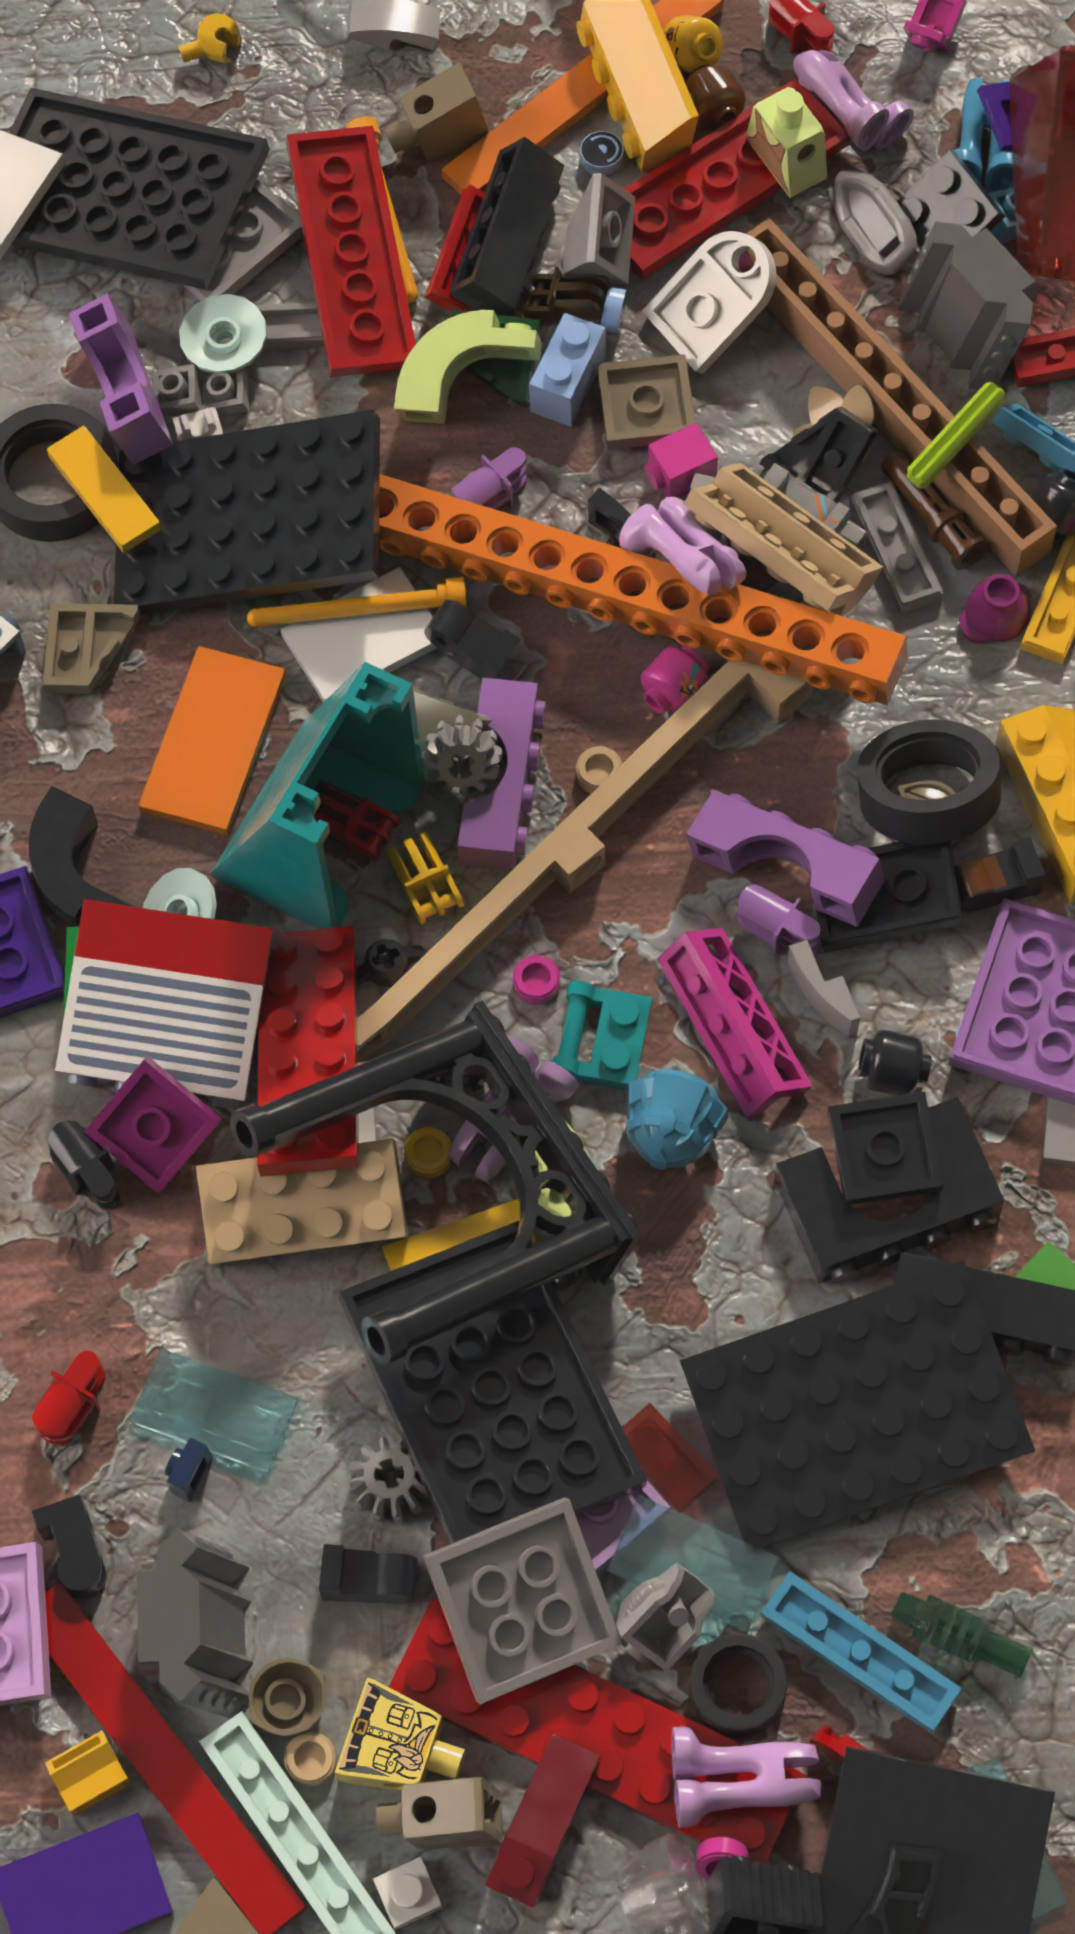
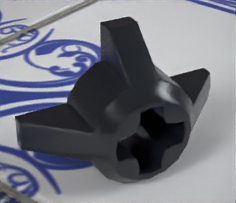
M390 939L376 941L366 951L365 962L357 968V986L371 980L378 986L391 988L408 972L409 964L419 961L426 954L423 947L402 946L395 940ZM387 953L390 959L379 963V955Z

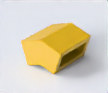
M103 1730L45 1762L51 1778L74 1817L132 1784Z

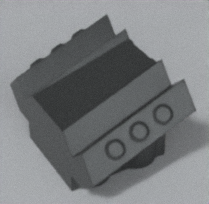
M936 221L909 275L906 277L901 289L898 310L919 313L916 331L925 332L941 348L950 360L949 368L971 370L969 389L979 390L988 382L998 385L1032 324L1033 302L1037 299L1036 281L987 228L972 237L961 224Z
M177 1528L157 1549V1570L137 1572L138 1663L142 1675H146L148 1685H163L181 1703L233 1718L249 1703V1692L237 1680L253 1664L246 1657L244 1620L245 1608L251 1601L234 1587L239 1579L249 1570V1567L229 1549Z

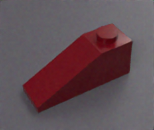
M552 1734L504 1837L485 1883L486 1887L530 1907H535L541 1902L601 1754L561 1736Z

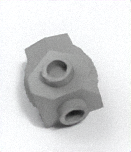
M677 1562L658 1577L645 1580L621 1602L616 1628L622 1638V1646L639 1662L643 1663L649 1658L667 1672L701 1636L703 1620L714 1601L715 1594L713 1590Z

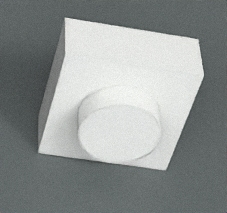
M421 1857L373 1878L394 1930L443 1908Z

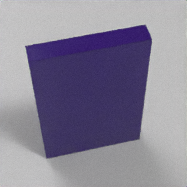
M27 866L0 874V1018L64 996L65 976Z
M138 1812L0 1867V1903L11 1934H126L175 1914L141 1815Z

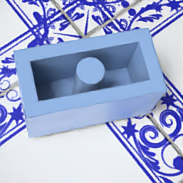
M567 313L563 314L529 383L531 413L572 427L597 375V364L603 363L606 357V327Z

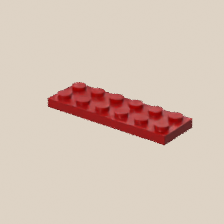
M797 78L766 97L768 98L787 87L794 88L795 91L802 95L804 103L824 130L826 160L849 146L850 137L847 131L809 90L799 84ZM753 106L624 188L635 197L630 266L642 280L783 189L746 139Z
M373 126L287 134V152L330 378L400 370L416 342Z
M354 926L280 933L277 951L271 950L258 1023V1106L358 1066L357 959ZM359 1114L258 1156L257 1166L260 1177L358 1168Z

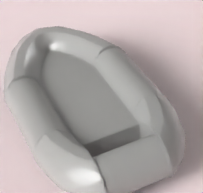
M843 170L839 172L834 181L833 198L840 227L863 260L872 269L884 275L896 274L916 253L917 236L910 219L886 186L873 176L857 170Z

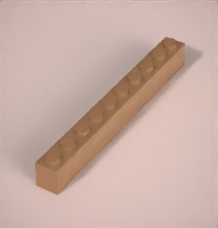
M768 218L746 233L761 241L769 249L776 265L775 289L766 307L846 394L857 384H862L868 390L875 407L873 423L898 450H903L908 459L913 463L955 416L780 228ZM753 249L746 250L739 258L738 264L742 273L751 270L755 264L756 256ZM973 436L930 484L951 507L960 509L965 514V523L977 536H982L986 539L988 548L1017 577L1051 553L1057 525Z

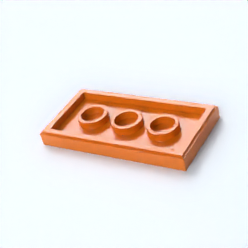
M198 646L138 805L140 813L228 836L287 676L285 668Z

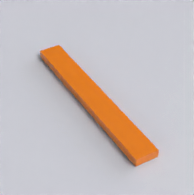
M660 0L653 5L662 29H664L669 21L678 16L690 15L710 19L723 9L724 0ZM592 53L441 169L442 178L460 195H462L463 190L469 184L485 192L501 149L523 137L528 138L543 149L605 101L609 94L605 84H599L594 76Z

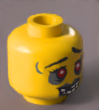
M683 15L673 18L664 27L663 32L680 72L691 73L702 65H716L723 50V38L718 26L710 19Z

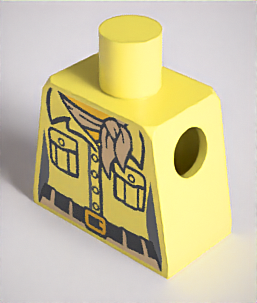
M367 1678L335 1774L338 1781L346 1784L401 1791L402 1786L406 1784L425 1783L429 1771L457 1779L464 1761L466 1749L439 1741L444 1723L442 1716L437 1712L374 1679Z

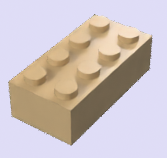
M393 1138L359 1143L358 1168L260 1177L257 1157L196 1166L209 1264H222L409 1237L397 1144Z

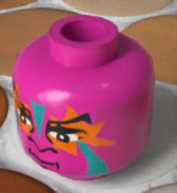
M685 646L681 648L667 647L641 674V684L645 690L643 694L644 701L652 710L659 714H664L665 711L674 714L709 680L707 675L709 667L707 663L691 648Z

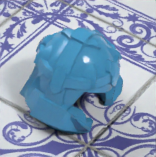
M671 1069L652 1071L645 1077L629 1081L627 1088L628 1118L626 1117L628 1140L637 1153L649 1162L651 1167L657 1170H666V1168L674 1167L683 1168L687 1164L694 1163L707 1152L712 1144V1140L716 1139L727 1122L728 1108L719 1099L717 1091L705 1080L685 1071Z

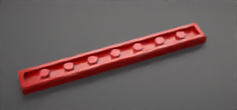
M60 1582L45 1593L49 1655L258 1933H278L307 1909L306 1905Z

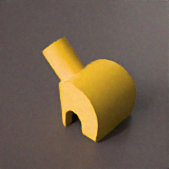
M215 13L201 21L197 31L199 40L178 47L184 63L205 56L207 59L228 64L231 62V58L226 56L227 47L238 48L242 38L238 25L233 19L225 14Z

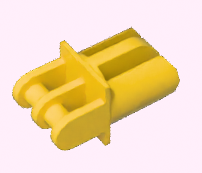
M426 831L419 834V840L432 869L428 870L412 838L402 841L405 857L415 876L412 879L396 847L393 845L385 849V853L405 891L407 904L410 905L420 925L425 924L426 918L436 913L439 917L445 915V909L454 905L458 909L464 907L459 890L449 873L448 865H443ZM448 889L449 893L438 897L437 892ZM429 897L430 901L419 905V900Z

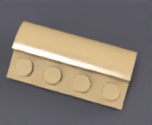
M741 462L720 468L711 484L691 489L683 504L695 513L694 517L701 525L711 530H718L731 540L730 544L735 550L743 555L756 558L767 567L766 571L770 576L780 582L791 584L803 593L802 597L808 604L840 616L847 614L863 598L883 569V566Z

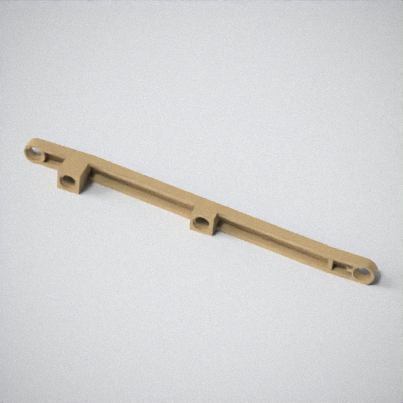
M805 600L800 602L801 604L811 606ZM764 631L759 637L768 636L772 632ZM802 645L798 649L801 650L806 645ZM728 661L373 1006L357 1018L358 1063H363L388 1043L553 881L557 880L569 893H572L605 866V845L598 838L743 696L748 694L779 724L812 697L813 686L804 679L788 674L783 676L771 674L761 666L747 661Z

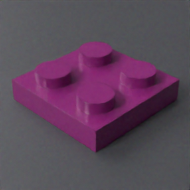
M147 1056L84 1132L101 1147L107 1149L114 1158L159 1194L219 1124L222 1118Z

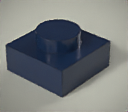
M190 1437L184 1449L177 1448L173 1452L165 1469V1475L168 1476L166 1482L173 1495L188 1502L191 1501L213 1459L208 1445Z

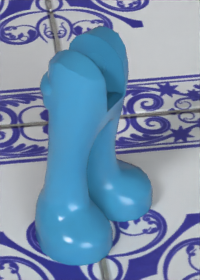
M983 77L970 79L963 99L960 147L954 150V152L958 153L981 183L982 136L985 128L990 129V150L985 177L986 191L992 193L1021 186L1026 177V165L1022 157L1017 153L1011 152L1012 149L1000 151L977 92L978 88L983 85ZM1000 79V82H999V83L1010 82V81H1007V80H1004V79Z

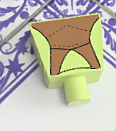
M787 87L753 106L746 139L789 198L827 179L825 133L821 124L804 103L803 97L799 92L795 91L794 88Z

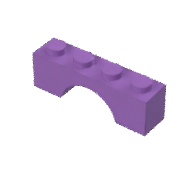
M107 293L70 312L69 316L78 342L89 359L106 399L99 403L109 432L131 463L135 465L173 445L131 326Z
M482 677L477 713L485 714L492 720L483 732L494 729L497 735L495 745L502 748V758L507 768L503 779L492 792L463 805L457 845L459 865L512 871L516 867L517 855H526L529 828L521 826L523 812L532 813L535 786L528 784L529 770L537 771L539 766L540 743L533 741L535 728H544L546 701H539L538 683Z
M713 790L686 833L694 858L731 874H735L752 862L767 858L786 859L800 865L811 876L810 890L815 909L856 927L860 924L885 882L880 859L870 849L861 845H854L853 847L837 841L830 833L820 828H812L811 830L794 823L789 816L782 812L773 810L769 813L753 806L748 799L738 794H730L728 796Z

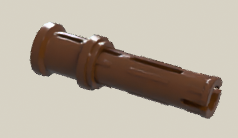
M903 450L891 453L882 462L881 471L889 477L905 496L906 500L929 525L928 534L931 540L942 544L952 556L951 563L957 570H963L975 564L987 551L988 542L982 536H976L965 523V514L960 509L950 508L931 484L926 488L919 489L908 481L906 477L907 468L912 462Z

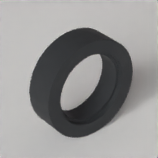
M41 404L20 410L0 424V521L8 529L28 539L54 542L80 536L100 523L79 495L59 504L38 505L18 497L8 485L11 467L25 450L41 442L59 441L82 426L88 429L119 469L112 439L105 427L96 418L79 408L69 405Z
M928 719L900 724L884 731L871 740L858 759L859 800L864 818L876 831L900 842L932 845L964 838L985 826L993 818L1000 806L1001 778L997 749L983 733L959 722ZM922 764L955 766L967 771L973 777L972 782L963 790L947 797L931 800L905 798L889 791L885 786L886 782L898 772Z

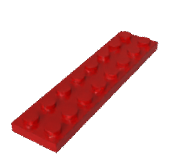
M433 1597L388 1686L437 1712L444 1721L536 1765L539 1764L552 1734L601 1754L588 1790L698 1843L713 1837L735 1839L746 1846L749 1858L753 1862L759 1861L761 1865L768 1862L793 1806L742 1807L719 1810L706 1814L697 1825L678 1828L674 1786L676 1780L682 1779H673L672 1727L691 1728L700 1744L707 1746L731 1747L745 1745L576 1665L567 1667L483 1704H479L473 1695L439 1600ZM784 1768L785 1779L806 1777L805 1773L794 1768ZM751 1772L705 1775L688 1779L700 1783H731L754 1780L757 1775Z

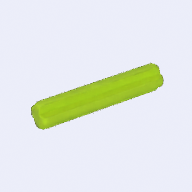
M993 382L985 383L907 468L906 477L908 481L919 489L926 488L1004 403L1005 392L1003 389L997 387Z

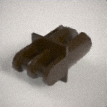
M555 267L554 274H536L533 276L531 283L534 290L528 294L527 300L530 306L525 308L524 318L540 320V323H557L558 325L564 313L583 320H602L605 300L610 288V280L606 276H563L559 267Z

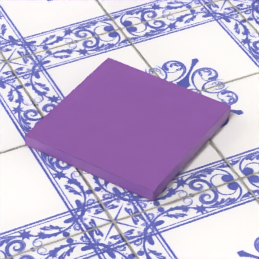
M1007 898L1003 899L948 1065L1075 1105V919Z

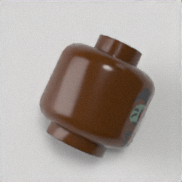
M713 64L702 65L693 70L687 78L685 84L699 115L697 124L702 128L716 130L742 113L746 97L733 73L727 67Z

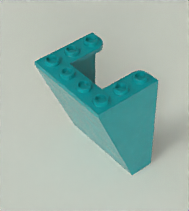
M364 662L302 723L210 873L211 877L317 929L340 927L348 914V899L345 892L329 880L323 842L330 830L328 823L319 820L317 823L314 819L315 812L321 804L319 793L316 791L320 784L326 782L363 801L368 795L371 802L391 811L395 815L407 811L414 804L425 782L413 684Z

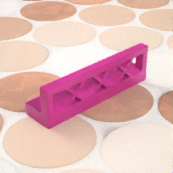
M723 928L686 931L657 958L746 1118L761 1115L779 1098L802 1095L813 1087ZM706 945H713L721 961L711 955ZM729 984L740 992L744 1001L734 995ZM751 1024L762 1031L766 1040L756 1034ZM774 1064L784 1070L790 1081L783 1082Z

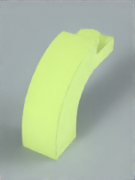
M494 310L470 311L451 317L438 324L417 342L402 366L397 382L394 410L400 420L445 424L448 394L456 376L471 363L485 358L540 361L542 342L537 330H531L529 325L522 323H507L504 328H500V322Z

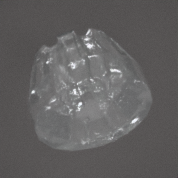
M668 1833L648 1842L619 1871L620 1874L616 1877L617 1888L625 1896L620 1899L624 1913H631L634 1919L632 1929L636 1934H709V1918L707 1917L709 1909L707 1908L708 1900L706 1899L708 1892L706 1890L707 1882L695 1868V1856L685 1841L676 1833Z

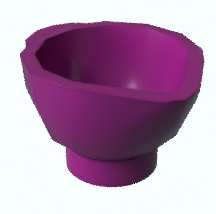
M996 574L978 583L968 595L965 609L959 617V628L963 636L971 642L977 643L988 641L1005 642L1019 636L1028 625L1030 619L1031 594L1028 588L1006 574Z

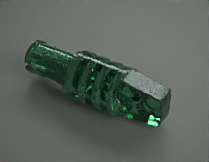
M901 1592L891 1613L892 1619L914 1629L912 1637L928 1645H933L939 1650H944L950 1653V1655L964 1659L968 1663H971V1661L976 1663L978 1659L1016 1675L1019 1679H1021L1034 1649L992 1631V1625L988 1623V1620L982 1617L979 1618L973 1613L966 1612L931 1595L925 1601Z

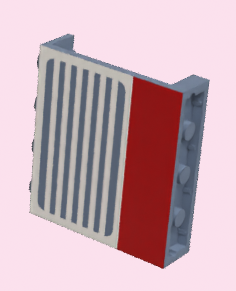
M84 899L55 1071L69 1073L68 1083L96 1087L97 1078L116 1081L115 1090L118 1091L140 1063L149 1056L190 1092L210 1096V1106L237 1110L239 1101L252 1102L253 1095H249L247 1092L270 952L271 950L277 951L280 932L268 927Z

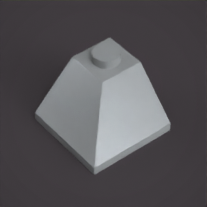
M593 173L566 230L565 245L562 246L560 251V264L565 276H606L609 278L610 284H628L635 197L602 173Z

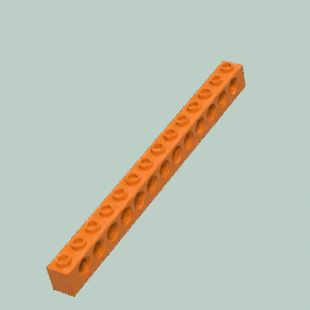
M380 474L379 515H389L379 518V547L391 555H408L422 560L432 568L443 569L446 567L462 572L465 576L477 582L488 580L504 585L508 590L519 595H527L529 593L545 598L560 608L574 607L587 611L593 617L602 621L610 622L615 620L631 625L634 629L646 635L657 633L673 638L679 644L688 648L702 647L715 651L729 661H747L761 666L764 670L774 675L783 676L788 674L804 679L807 683L819 689L833 688L846 692L854 699L863 703L878 702L888 706L907 661V636L743 585H737L732 589L721 585L720 591L717 594L706 595L687 582L671 563ZM431 526V527H430L429 529H427V530L417 531L418 529H420V528H422V527ZM465 539H473L469 543L459 544V542ZM506 552H515L511 556L501 557ZM548 565H557L555 568L550 570L542 569ZM590 578H599V580L594 583L584 582ZM633 591L642 592L637 596H627L628 593ZM676 604L685 605V607L678 610L669 609V607ZM721 617L729 619L723 623L711 622L714 619ZM760 631L772 632V634L765 637L755 635ZM806 644L816 646L814 649L811 650L798 649L800 646ZM848 658L860 660L855 664H845L842 662Z

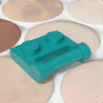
M570 981L565 996L569 1001L560 1048L558 1055L553 1056L552 1062L567 1070L578 1082L627 1090L629 1081L638 1078L653 997L599 988L584 981ZM587 1007L601 1008L590 1063L580 1062L577 1060Z

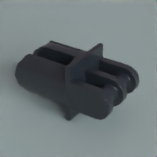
M70 1120L57 1123L51 1129L48 1138L50 1156L54 1165L70 1184L73 1193L77 1195L86 1189L100 1208L105 1210L115 1208L120 1202V1194L109 1171L115 1168L109 1151L107 1149L104 1150L103 1147L84 1132L86 1128L82 1127L80 1123Z

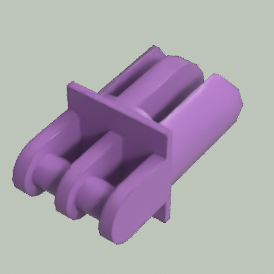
M516 447L510 448L491 462L483 454L481 456L480 468L453 487V497L495 510L506 503L512 509L514 507L513 494L523 488L527 482L526 456L524 451Z
M759 885L747 886L741 892L738 900V925L773 946L772 954L775 955L780 946L789 950L790 945L805 940L808 941L813 955L818 951L820 925L815 919L800 911V898H797L795 903H791Z

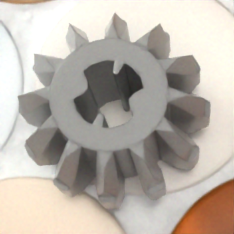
M459 714L455 719V726L451 727L441 720L437 724V734L428 733L425 738L427 750L422 753V764L429 768L427 777L430 783L442 781V791L444 794L451 791L453 787H459V792L465 798L469 793V786H473L483 793L487 787L486 779L496 780L499 774V766L496 763L502 760V748L495 745L497 735L494 729L482 732L483 723L479 718L473 721L470 726L464 725L465 720Z
M382 1436L379 1438L380 1451L375 1453L367 1445H363L360 1449L367 1463L352 1461L350 1463V1472L358 1478L348 1483V1489L350 1494L360 1495L356 1501L357 1509L360 1512L374 1506L372 1515L374 1521L381 1522L388 1510L392 1512L394 1522L401 1523L403 1521L402 1508L407 1507L411 1513L417 1515L421 1512V1507L415 1497L426 1499L429 1496L403 1439L400 1438L395 1449H390L387 1437ZM395 1472L398 1486L387 1488L384 1474Z

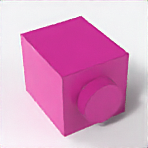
M697 423L691 424L648 445V464L645 465L646 475L653 488L656 490L661 488L666 497L679 498L690 493V486L695 473L716 477L718 456Z

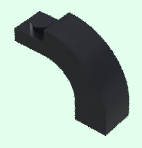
M51 786L33 818L28 844L29 858L42 897L51 912L66 927H79L84 899L132 906L90 885L78 874L79 857L97 828L98 822L92 805Z

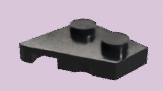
M837 407L821 417L815 425L804 429L792 437L791 441L783 447L763 457L759 464L769 470L776 463L789 471L790 479L814 493L827 496L837 504L879 430L845 408Z

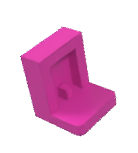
M919 0L911 21L906 20L903 28L907 36L912 38L910 44L934 53L936 47L947 51L966 6V0Z

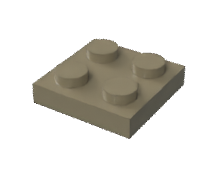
M685 354L597 364L598 385L608 450L648 446L659 439L696 423Z

